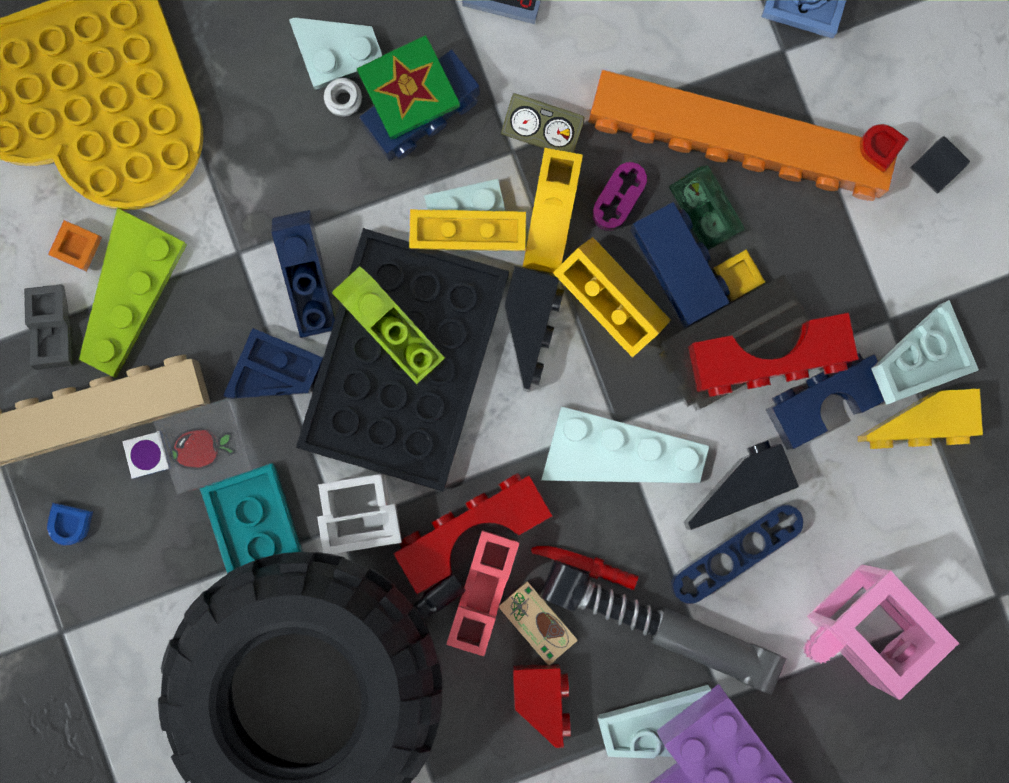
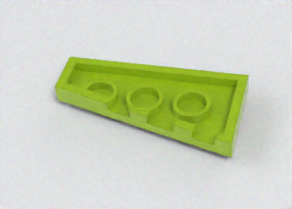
M117 208L79 360L117 378L187 246L184 241Z

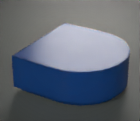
M52 503L47 523L49 536L53 541L61 545H73L81 542L89 531L93 511L60 503Z

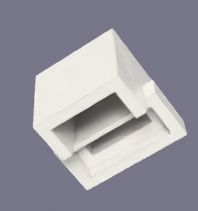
M385 474L318 484L323 516L317 518L323 553L337 554L402 542L396 504L390 505Z

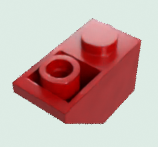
M548 664L513 666L515 710L555 748H564L563 737L571 736L570 713H562V697H569L568 673L561 674L559 664H550L549 666Z

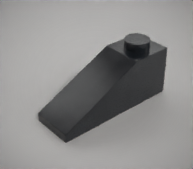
M769 440L748 447L749 455L740 458L683 522L685 528L693 530L798 488L799 485L782 444L771 446Z

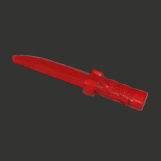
M536 546L531 549L533 554L588 571L590 577L596 580L600 577L631 590L635 589L639 576L604 564V560L598 557L592 559L552 546Z

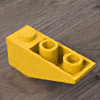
M550 148L544 149L522 268L553 274L562 264L581 168L582 154Z
M980 389L945 390L929 393L857 436L858 442H870V449L894 448L893 440H908V447L932 446V438H946V445L970 444L971 436L983 435Z

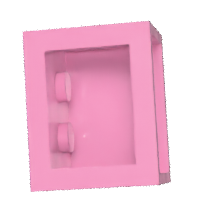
M862 564L807 616L818 629L809 636L810 639L804 643L803 649L806 657H810L809 659L815 660L814 662H819L820 664L822 662L826 663L828 660L830 661V657H834L840 652L869 684L901 700L959 642L892 571ZM862 587L866 590L836 621L830 619ZM878 605L903 630L880 654L855 629Z

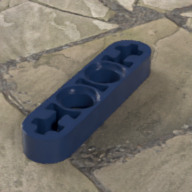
M791 505L773 507L679 570L671 581L673 594L680 601L687 604H694L703 600L794 539L803 528L801 512ZM780 512L783 515H792L794 518L790 522L792 529L788 532L786 529L781 528L772 533L777 538V541L772 543L770 535L760 525L766 522L767 528H772L780 521L777 516ZM750 532L758 533L763 539V547L759 553L749 554L743 548V539ZM719 553L728 555L732 562L730 571L725 575H716L711 569V560ZM702 564L705 573L714 583L708 586L707 580H702L695 586L697 591L695 595L692 596L688 592L682 594L680 588L684 584L681 579L687 576L693 580L700 576L702 573L696 568Z

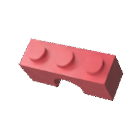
M482 530L464 586L466 591L461 596L446 645L484 657L503 591L519 547V541Z

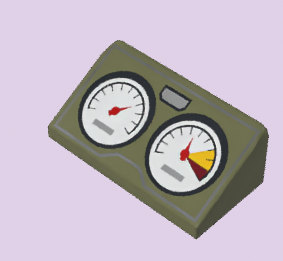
M513 93L501 135L543 149L550 148L574 153L585 116Z

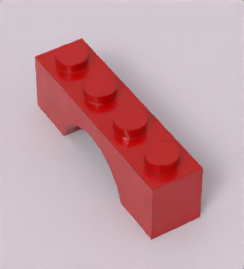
M849 313L805 322L802 324L800 336L794 348L787 355L779 359H761L750 355L739 346L732 335L695 342L688 346L697 392L708 390L709 397L733 393L731 385L746 383L748 390L771 385L770 378L785 375L786 382L809 378L808 370L823 368L825 375L848 370L847 363L858 360Z
M519 473L498 484L502 491L488 498L484 492L466 502L465 505L468 511L456 518L451 511L433 521L432 525L435 530L421 537L419 531H416L402 539V542L399 543L401 549L396 551L394 555L416 594L451 575V553L457 538L468 528L481 523H496L520 535L552 517L530 476L522 479Z

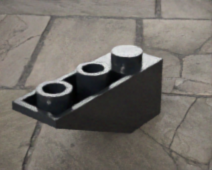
M515 266L505 301V311L523 391L529 392L531 384L539 386L544 363L537 362L541 347L549 349L554 326L547 325L551 310L559 312L564 290L557 288L559 283L557 277Z

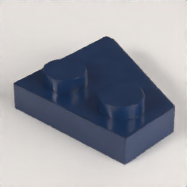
M252 328L223 396L236 399L310 394L318 376L323 357Z

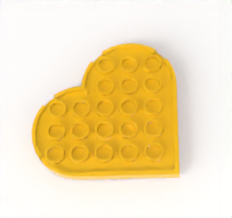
M49 0L0 18V160L22 166H39L54 162L61 176L75 191L96 204L112 209L136 210L156 205L171 197L188 181L201 155L203 123L159 0Z

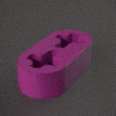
M634 162L621 164L614 171L600 194L592 211L593 220L600 229L614 231L620 228L639 199L647 183L645 170L639 164ZM630 172H633L637 175L635 182L639 186L631 185L626 194L623 195L619 192L623 184V179L619 176L621 174L628 176ZM614 198L619 200L620 203L616 209V214L620 218L618 220L611 218L609 222L602 219L604 212L600 210V207L608 208Z

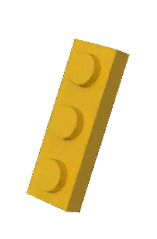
M410 209V249L525 251L526 212Z

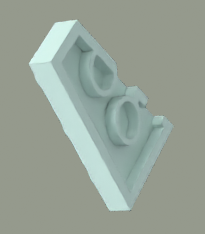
M950 300L939 304L871 368L886 405L979 370Z

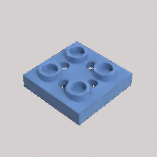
M766 0L761 17L833 39L837 33L846 0ZM799 5H802L801 10H803V11L808 10V12H807V13H801V12L798 10V6H799Z

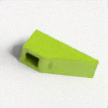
M360 266L331 292L416 384L445 358L379 284Z

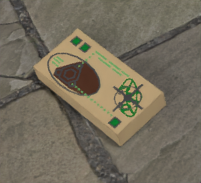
M528 581L499 605L500 610L548 666L578 641Z

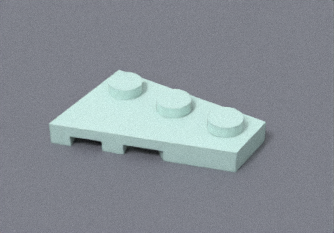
M709 685L597 715L608 757L655 759L656 756L672 757L662 743L657 730L711 691Z

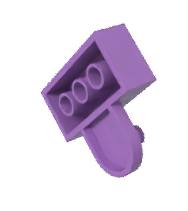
M719 684L657 730L662 743L677 763L650 783H793Z

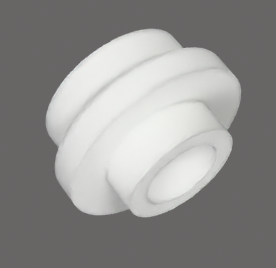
M339 78L333 80L326 87L324 101L331 113L341 117L350 116L359 109L362 103V93L354 81L347 78ZM340 93H348L350 95V100L346 104L337 102V96Z

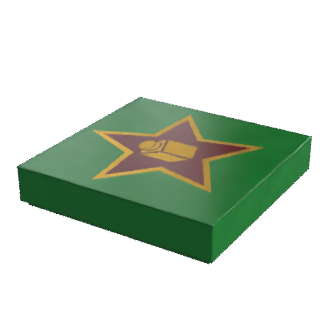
M426 35L356 68L391 140L460 107L455 92Z

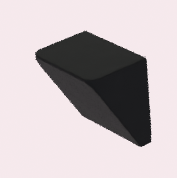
M942 136L910 168L938 194L970 163V160L945 136Z

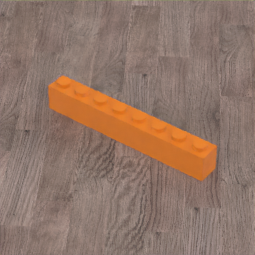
M606 70L601 71L588 121L595 124L597 130L605 133L616 134L617 130L631 133V137L634 140L643 143H653L654 140L669 143L668 147L674 151L690 153L692 149L706 153L705 157L712 161L727 162L730 159L742 162V167L750 171L764 172V169L779 172L778 176L782 179L794 182L801 181V178L815 181V186L820 189L838 191V188L853 191V197L866 201H874L875 197L880 198L889 191L897 159L896 157L883 173L862 156L860 152V140L862 137Z

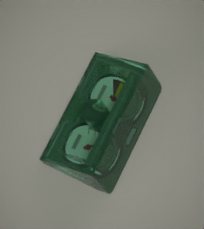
M708 165L696 168L669 186L680 208L687 212L694 232L708 251L745 230Z

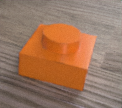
M63 220L48 255L87 272L102 237Z

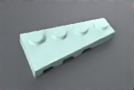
M561 406L541 480L700 483L709 446Z

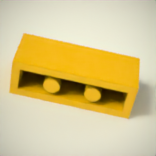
M593 237L578 247L553 272L632 358L671 321Z

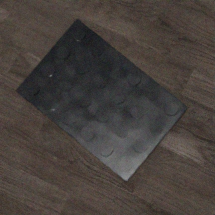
M363 228L348 277L359 266L364 269L445 358L416 384L340 302L296 448L444 492L510 271L439 250L410 249L409 241Z

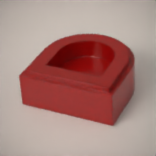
M874 125L863 134L860 140V152L865 160L884 173L909 139L889 125Z

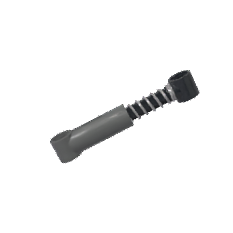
M558 561L553 562L541 591V598L571 611H575L577 607L581 608V610L591 609L594 615L600 613L606 616V620L612 618L617 620L619 625L624 623L631 626V631L636 628L643 631L644 636L647 633L650 634L651 644L734 677L755 689L773 694L787 658L702 624L695 619L666 607L658 612L653 611L650 605L644 607L639 605L638 600H627L625 594L618 596L614 594L613 589L608 591L601 589L600 584L596 585L594 581L591 582L589 580L590 575Z

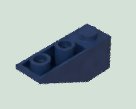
M310 210L273 218L271 233L300 338L332 331L335 316Z

